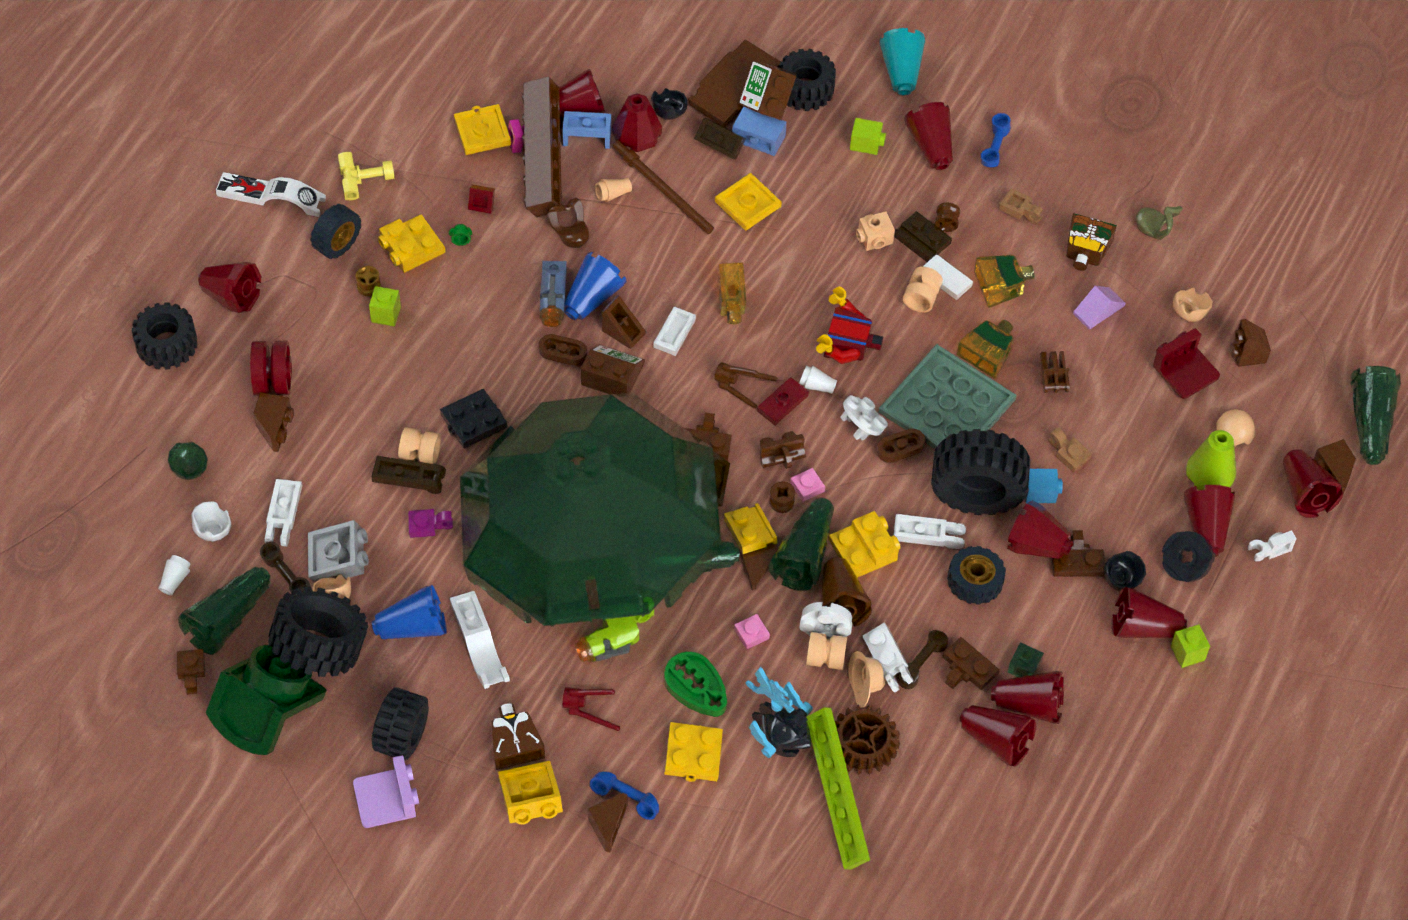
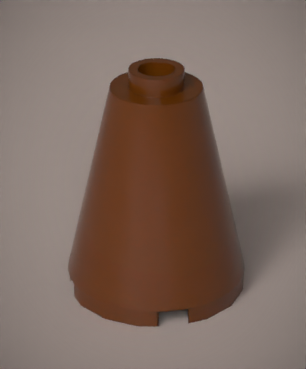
M834 557L828 560L823 566L822 606L831 607V603L846 608L852 615V624L856 627L865 622L871 615V600L846 559Z

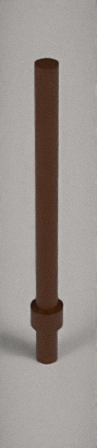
M619 140L614 142L612 147L623 156V161L630 167H635L707 234L714 230V227L648 168L640 160V156L636 152L629 150Z

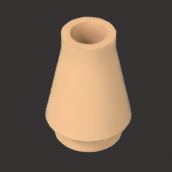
M629 178L601 179L600 182L595 184V192L599 201L608 202L632 191Z

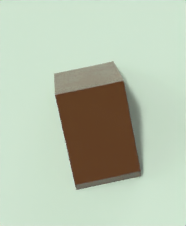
M619 295L602 311V331L628 348H633L647 333Z
M621 793L588 808V820L606 852L610 853L628 807V794Z

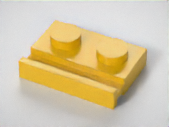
M758 503L752 508L747 506L724 513V521L742 554L767 547L766 544L769 543L777 544V536Z

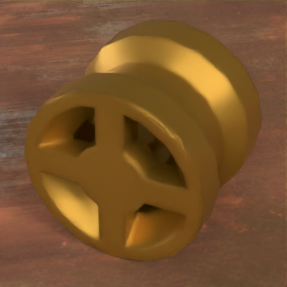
M363 266L357 270L355 277L358 292L363 296H372L375 286L381 287L379 271L373 266Z

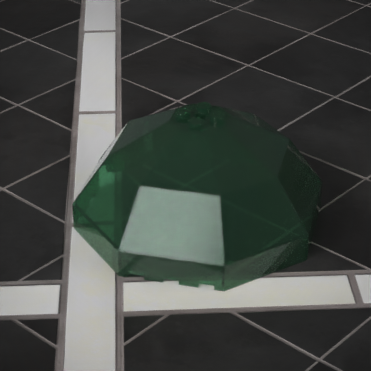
M632 392L531 404L460 476L463 566L467 578L471 583L485 590L498 603L504 604L525 623H531V617H533L543 626L554 627V625L593 622V619L606 621V619L645 616L650 614L663 599L667 608L672 607L682 596V592L691 582L694 583L706 570V566L723 552L716 468L712 447ZM576 457L584 459L580 461L579 465H575L572 461ZM585 580H596L600 608H591Z

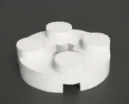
M816 602L807 605L803 609L799 628L809 636L811 632L825 634L827 639H830L833 635L847 637L851 634L852 615L846 608L831 603V607L822 606L823 602Z

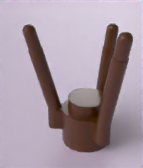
M723 362L719 363L714 377L715 381L720 382L719 388L727 390L754 409L757 408V404L729 385L737 382L739 374L764 380H778L776 376L758 373L756 370L735 367Z

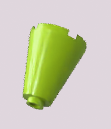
M1224 430L1212 432L1187 462L1186 475L1194 483V486H1197L1198 490H1205V485L1231 487L1236 478L1234 439L1230 433Z

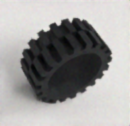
M304 587L303 592H301L297 588L292 591V594L287 592L284 594L283 599H280L268 634L269 646H273L272 652L274 655L281 654L280 661L284 664L287 662L292 663L291 668L296 671L300 667L305 669L304 674L311 675L313 671L318 673V677H325L328 672L332 677L338 676L340 671L345 674L349 671V668L355 666L368 629V622H365V614L359 613L360 607L356 604L351 606V600L347 597L343 599L338 598L339 593L334 591L331 594H327L325 589L318 588L317 592H315L311 587ZM306 630L316 631L328 637L318 636Z

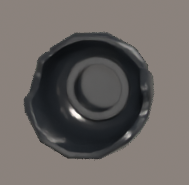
M665 88L661 94L654 91L651 97L652 107L656 115L664 120L680 117L686 112L688 107V100L685 94L678 90Z
M1131 551L1113 555L1108 559L1103 568L1104 578L1111 588L1121 591L1124 587L1136 588L1146 576L1145 563L1140 556Z

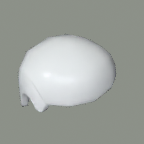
M213 501L202 502L194 508L191 514L192 528L198 537L214 542L228 535L231 528V520L227 510H221L218 504Z

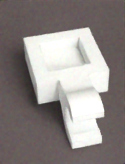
M1292 530L1286 533L1278 532L1273 534L1268 542L1261 540L1251 541L1248 545V550L1258 549L1260 551L1255 554L1254 561H1261L1267 556L1271 559L1291 552L1297 538Z

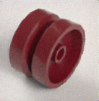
M288 340L275 341L272 345L271 356L266 341H253L251 343L250 372L254 396H259L260 392L268 394L271 380L273 391L276 395H290L292 359Z

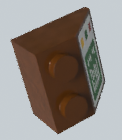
M752 59L737 104L782 121L797 76L796 73Z
M599 344L590 349L581 367V385L627 400L645 363V359Z

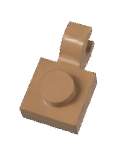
M1012 188L999 205V210L1019 220L1024 215L1029 222L1038 225L1041 221L1042 216L1040 214L1043 211L1041 207L1031 204V197Z
M1057 427L1050 433L1052 437L1048 441L1053 447L1058 449L1056 457L1073 473L1091 458L1092 453L1076 438L1068 441L1065 433Z

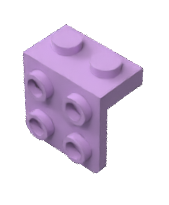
M403 755L393 758L394 770L354 779L353 786L364 828L416 817L414 805L419 804L416 788H410L409 781L414 780L411 764L405 765Z

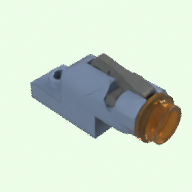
M567 261L542 262L539 317L542 320V324L547 327H557L564 319Z

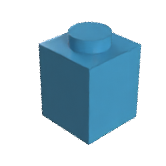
M1030 469L1028 493L1025 498L1026 503L1032 500L1037 503H1056L1058 494H1062L1063 490L1062 478H1058L1057 469Z

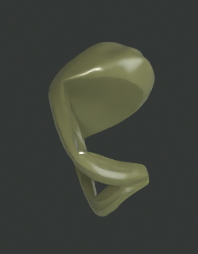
M1166 207L1164 215L1153 208H1142L1136 215L1137 227L1145 235L1161 240L1171 232L1173 217L1178 216L1183 207ZM1166 223L1167 229L1160 231L1163 225Z

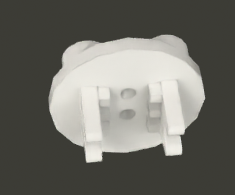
M850 395L843 402L845 411L840 418L843 421H853L859 427L853 435L856 440L859 438L864 440L870 434L874 436L880 435L888 426V422L874 409L875 404L869 398L864 397L860 399Z

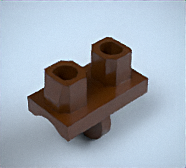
M793 431L784 433L782 439L773 441L770 437L761 439L759 448L762 467L766 468L783 463L784 467L788 469L792 467V461L806 458L803 434L796 435Z

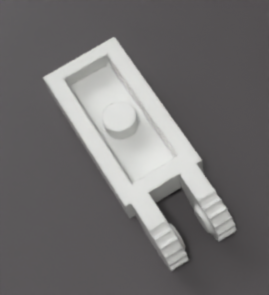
M276 479L266 520L265 543L273 542L275 528H283L280 542L281 546L287 547L290 539V530L293 529L302 482Z
M896 514L894 535L900 542L962 549L965 543L963 538L945 535V532L949 535H963L966 532V526L959 523L946 522L947 520Z
M885 623L863 635L873 658L881 663L884 677L894 693L899 690V685L894 678V675L898 672H901L902 678L908 684L914 681L907 668L908 664L889 627Z

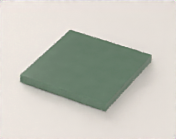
M936 344L880 406L879 413L904 430H920L925 436V443L936 449L944 438L946 439L953 433L958 434L959 431H972L973 429H980V431L990 430L1013 404L1017 395Z

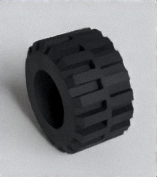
M798 49V52L792 51L789 53V56L786 55L783 58L779 68L794 72L797 75L787 106H794L799 111L800 108L810 111L812 108L817 110L819 106L824 107L827 105V101H831L835 89L836 69L834 68L833 61H830L827 55L823 56L822 52H814L813 49H808V51ZM807 78L813 81H802L800 79Z
M164 302V305L156 303L152 308L149 306L144 308V313L139 312L137 315L138 319L133 321L132 336L139 358L142 361L145 360V364L148 366L154 365L155 369L165 367V370L170 369L171 366L180 367L181 362H188L189 356L195 354L194 348H197L198 345L191 314H188L185 308L181 309L178 304L171 306L170 302ZM162 333H175L167 339H155V337Z
M394 687L387 694L378 711L372 732L373 750L391 757L403 755L404 761L408 760L415 752L426 726L429 712L428 698Z

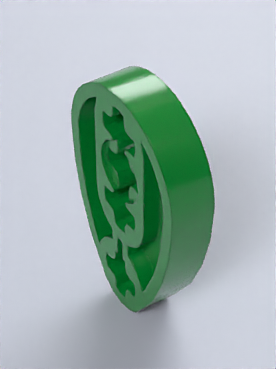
M682 652L668 661L664 671V683L667 691L677 701L700 714L719 717L725 713L727 709L725 686L716 668L705 656L696 652ZM676 665L680 667L685 665V672L688 675L693 673L694 681L697 684L703 683L702 689L699 687L693 688V681L690 678L685 680L684 671L681 669L676 671ZM711 700L714 702L720 701V706H711Z

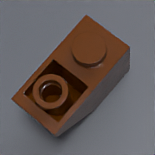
M1241 319L1238 330H1235L1234 342L1230 345L1231 356L1236 358L1238 367L1267 363L1271 348L1265 330L1247 319Z
M260 392L253 412L256 427L274 452H278L281 443L284 444L286 441V427L293 420L294 408H291L289 397Z
M1342 439L1318 448L1314 460L1340 482L1344 495L1356 458L1345 440Z

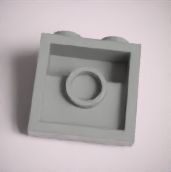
M355 520L308 532V577L312 581H317L323 578L338 576L339 574H342L345 579L364 574V566L369 564L368 555L364 551V544L368 542L366 530Z

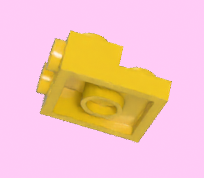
M422 214L404 223L401 219H398L379 228L380 236H378V242L382 249L389 251L392 263L395 266H399L403 273L446 253L445 246Z
M875 511L852 520L851 526L829 535V542L838 557L848 561L857 578L897 561L900 550V543L895 535L890 537L887 532L888 524L884 516L878 517Z
M551 761L498 772L510 823L516 822L523 825L533 818L543 816L546 819L555 817L557 813L563 812L561 796Z

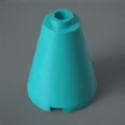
M908 28L892 29L886 31L883 34V38L880 37V48L893 90L899 95H909L916 89L925 46V36L916 29L915 33L908 32Z

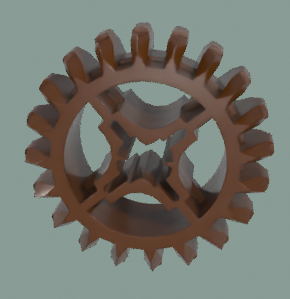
M858 704L855 712L848 707L845 715L839 713L835 724L848 772L853 768H857L858 775L862 773V769H866L869 775L872 774L873 768L880 772L883 769V765L889 766L891 759H895L897 756L896 750L900 746V741L898 740L900 736L899 730H895V721L889 722V714L881 716L880 707L873 712L870 705L866 707V710H862ZM852 728V736L844 742V733ZM884 738L885 745L879 751H876V743L879 742V739Z

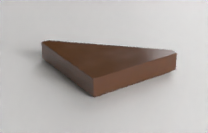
M785 535L777 537V544L769 543L766 544L767 547L742 554L739 548L752 590L757 588L758 583L776 559V555L786 542Z

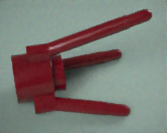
M565 687L562 706L569 709V715H577L613 730H620L618 725L579 710L580 707L585 708L587 696L614 695L615 690Z

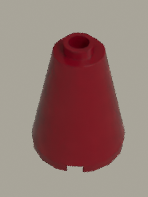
M590 69L583 71L559 87L560 119H564V111L606 113Z
M943 102L923 104L919 106V111L913 113V110L905 115V125L930 167L936 168V170H944L953 161L950 108L948 105L945 107Z
M1291 450L1286 454L1283 459V466L1298 513L1305 518H1315L1323 510L1327 513L1333 510L1343 497L1340 482L1304 450Z
M1205 485V490L1198 491L1197 486L1186 489L1184 500L1192 531L1203 535L1210 542L1215 557H1218L1219 553L1224 551L1235 501V491L1231 493L1230 487L1222 485Z
M1124 587L1118 595L1115 606L1119 607L1117 615H1112L1111 628L1114 636L1119 638H1174L1176 631L1187 628V619H1184L1182 612L1134 588Z
M1052 671L998 680L997 685L992 686L991 701H996V706L1053 724H1059L1062 719V713H1057V711L1064 704V677H1061L1063 672Z
M976 705L965 708L959 719L961 728L1005 764L1013 767L1021 763L1027 755L1029 749L1025 746L1028 739L1033 741L1037 728L1036 720L1030 716Z

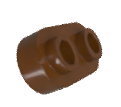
M555 334L545 335L539 341V353L545 359L576 366L582 364L587 357V347L582 341Z
M907 429L886 436L878 442L877 455L882 461L893 463L919 454L924 449L925 436L917 429Z

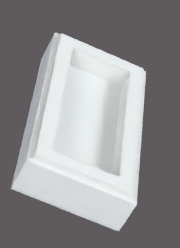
M937 254L923 266L936 270L942 276L943 283L941 289L955 300H958L972 287L973 281Z
M673 307L654 341L653 348L676 356L696 320V315Z

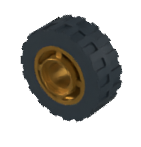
M344 204L331 206V208L324 211L314 225L310 238L312 247L329 259H336L342 256L355 243L360 233L362 222L361 218H359L360 216Z
M970 546L959 550V553L955 554L950 562L947 575L948 586L951 588V592L958 596V599L964 600L969 604L989 603L990 600L997 598L998 593L1000 594L1006 576L1003 560L998 557V554L981 546Z

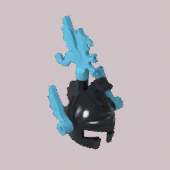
M760 667L755 673L760 686L756 687L749 680L745 683L755 693L765 694L769 697L771 703L765 702L759 705L760 712L752 714L754 721L750 724L749 729L754 738L764 746L761 752L767 758H771L774 753L783 757H796L800 751L798 749L811 747L810 730L806 716L813 710V707L806 701L802 703L790 682L782 688L777 681L769 680L763 668ZM794 704L796 707H798V710L794 709L791 706Z

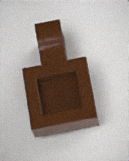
M203 649L177 651L178 679H184L187 695L197 694V678L205 677V654Z

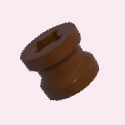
M949 202L939 204L936 210L935 225L945 232L955 231L959 225L960 208L956 204Z
M784 481L773 484L770 490L769 503L774 511L787 513L794 507L795 489L792 484Z

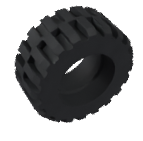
M973 429L972 431H959L958 434L953 433L946 439L944 438L935 449L931 478L932 489L941 502L947 503L950 508L954 510L957 508L963 513L995 515L997 512H1008L1010 508H1016L1027 496L1030 456L1015 438L1010 439L1004 433H995L994 430L980 431V429Z

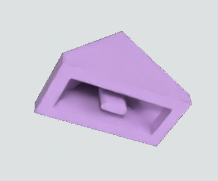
M1094 286L1074 310L1073 314L1090 330L1123 308L1126 303L1110 287Z

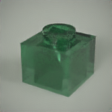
M1020 642L1009 663L1007 673L1016 677L1036 674L1042 663L1044 653Z

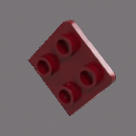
M1196 328L1189 332L1184 331L1180 333L1170 343L1165 342L1161 344L1156 350L1153 367L1182 399L1192 396L1217 381L1220 377L1219 371L1198 349L1202 334Z

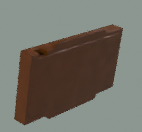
M745 39L733 52H728L700 81V87L697 89L696 95H691L688 98V105L719 125L726 127L744 107L737 103L752 59L779 67L781 61Z

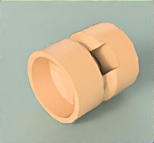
M929 267L916 268L903 295L904 304L917 312H929L942 286V276L936 270Z
M405 427L399 443V459L410 461L419 459V462L436 464L440 452L441 434L429 431L421 434L419 429Z
M811 632L806 665L821 667L825 663L830 669L843 670L847 637L833 635L830 639H827L825 634Z

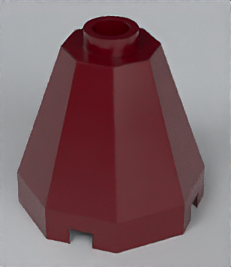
M636 93L628 96L612 126V133L616 141L619 140L625 147H631V150L634 152H640L656 146L658 137L662 134V125L647 97Z
M241 262L205 267L199 274L198 282L204 293L228 310L243 313L242 311H251L259 298L260 289H257L256 285L257 282L261 283L262 276L255 263Z
M1033 500L1026 503L1023 509L1027 510L1025 515L1019 513L1008 537V542L1011 544L1007 545V549L1017 554L1057 559L1063 555L1067 556L1073 546V541H1071L1072 534L1041 504Z

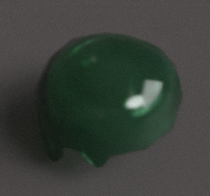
M178 442L169 451L168 464L172 473L183 480L196 479L201 477L207 469L208 457L204 449L194 442Z

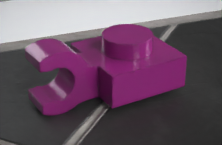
M434 509L408 511L410 538L436 536L435 529L453 528L451 511H442L435 515Z

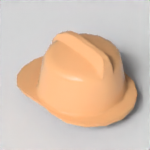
M860 651L852 654L848 664L849 681L854 691L856 703L862 709L868 703L870 693L881 690L885 685L886 679L883 674L882 665L877 659L865 657Z

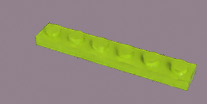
M824 707L806 718L808 719L810 737L844 869H853L870 861L832 709Z

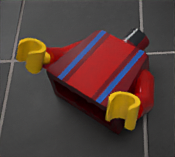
M840 286L834 288L833 293L835 294L829 296V302L831 304L838 303L839 307L835 308L828 335L823 334L817 339V342L820 344L816 346V351L824 353L825 358H832L839 364L863 360L867 348L881 351L884 337L871 334L872 320L862 314L848 299H845L846 291Z

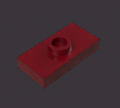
M790 377L757 406V412L776 426L808 397L809 391Z

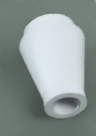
M806 366L799 384L803 385L805 389L832 394L837 380L814 366L812 368Z
M172 555L170 560L166 561L161 584L158 589L172 596L176 588L189 574L191 564L179 556Z

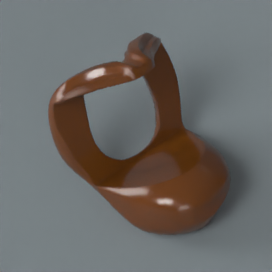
M576 197L571 199L567 205H557L549 209L547 214L549 224L557 232L562 242L571 248H579L585 245L589 238V230L584 222V209L580 199ZM574 207L577 214L576 222L569 227L561 226L558 222L557 211H568Z

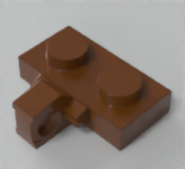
M705 412L703 425H697L696 430L682 428L679 454L706 458V454L715 452L728 461L732 435L719 433V428L714 427L715 414Z
M1072 530L1071 541H1073V546L1067 556L1063 555L1059 559L1052 558L1053 576L1104 577V549H1090L1089 544H1084L1083 530Z
M962 637L956 640L943 653L942 658L951 664L949 667L951 671L946 676L947 679L945 681L951 689H954L964 680L966 683L971 681L982 690L999 674L1000 669Z

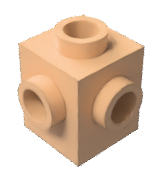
M887 212L874 215L869 214L859 219L856 236L859 243H863L866 251L881 249L884 246L893 244L895 229Z

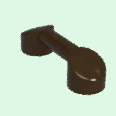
M267 542L261 547L260 555L264 563L270 567H275L288 582L291 594L294 589L299 588L303 592L304 587H311L306 578L296 577L285 564L283 553L277 543Z
M940 630L930 631L927 644L911 663H907V668L914 680L913 682L908 684L902 678L901 672H898L897 681L902 688H914L918 684L919 669L933 652H942L947 648L948 636Z

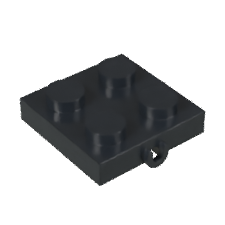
M484 388L440 409V414L448 425L447 428L450 435H455L464 449L508 428L507 421L501 414L500 409L497 408L496 403L494 404Z

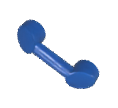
M998 113L992 118L994 138L991 147L981 153V164L983 166L997 167L1000 164L999 149L1003 137L1007 136L1011 129L1010 117L1005 113Z
M599 772L590 780L591 789L598 795L604 796L608 794L611 788L620 793L628 794L629 798L639 802L636 810L646 820L654 819L659 812V804L653 794L649 792L645 794L618 780L611 772Z

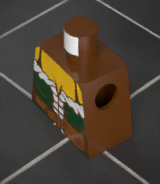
M1073 213L1066 253L1069 259L1074 260L1073 267L1079 271H1084L1087 269L1088 264L1098 266L1113 242L1117 225Z

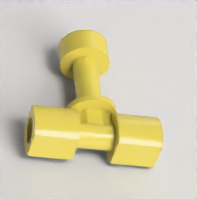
M351 152L338 154L341 175H344L342 184L345 200L359 198L357 184H362L361 179L384 176L385 180L395 179L392 160L383 161V166L360 170L359 165L354 166Z

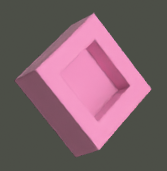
M813 468L791 478L790 483L803 502L825 492V486Z
M758 614L734 624V630L746 649L758 645L770 637Z

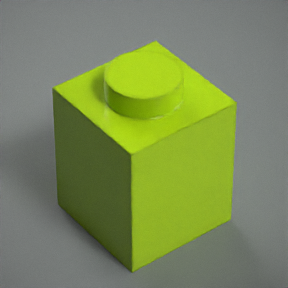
M855 118L850 150L877 155L879 146L884 147L886 133L882 132L883 123Z
M375 286L369 304L372 323L389 326L396 325L401 309L399 290Z
M1198 624L1176 631L1171 648L1181 668L1205 661L1210 644Z

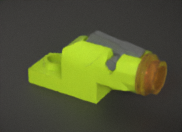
M648 595L604 613V629L600 627L593 633L580 638V641L575 643L580 660L582 662H594L629 653L630 646L639 641V629L636 623L646 622L654 616V602L651 596Z

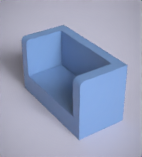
M743 107L733 125L732 131L746 138L743 145L775 156L786 136L787 122Z
M564 111L563 146H568L569 136L605 138V149H610L611 114Z

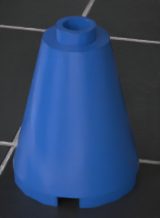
M593 252L587 253L565 300L566 310L564 313L575 321L576 319L583 320L626 283V277L624 276L622 279L619 277L620 270L614 264L599 254L596 258L592 257Z
M425 586L375 614V620L372 621L374 634L376 636L380 635L381 639L432 637L446 634L444 612L441 613L439 606L441 602L434 586Z

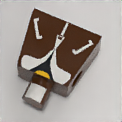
M510 703L500 706L499 713L501 718L491 721L495 769L499 770L545 759L544 743L529 713L522 712L516 714L514 705Z

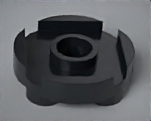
M1177 532L1167 539L1162 549V564L1165 571L1173 579L1191 583L1202 579L1208 574L1215 560V553L1210 542L1203 535L1196 532ZM1184 551H1192L1193 560L1191 562L1187 561L1184 563L1182 561L1184 559L1182 554Z

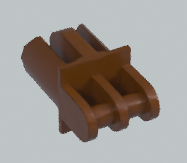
M1050 351L1049 368L1047 353L1041 352L1040 359L1043 374L1041 384H1043L1044 393H1048V390H1054L1055 393H1058L1059 390L1069 392V368H1066L1064 351L1059 352V366L1056 351Z

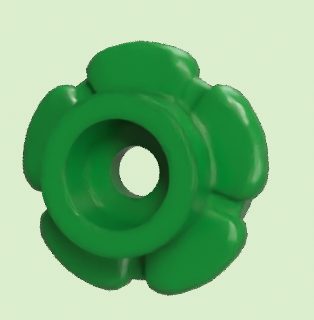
M457 224L449 230V236H451L453 244L464 246L470 242L472 230L466 225Z

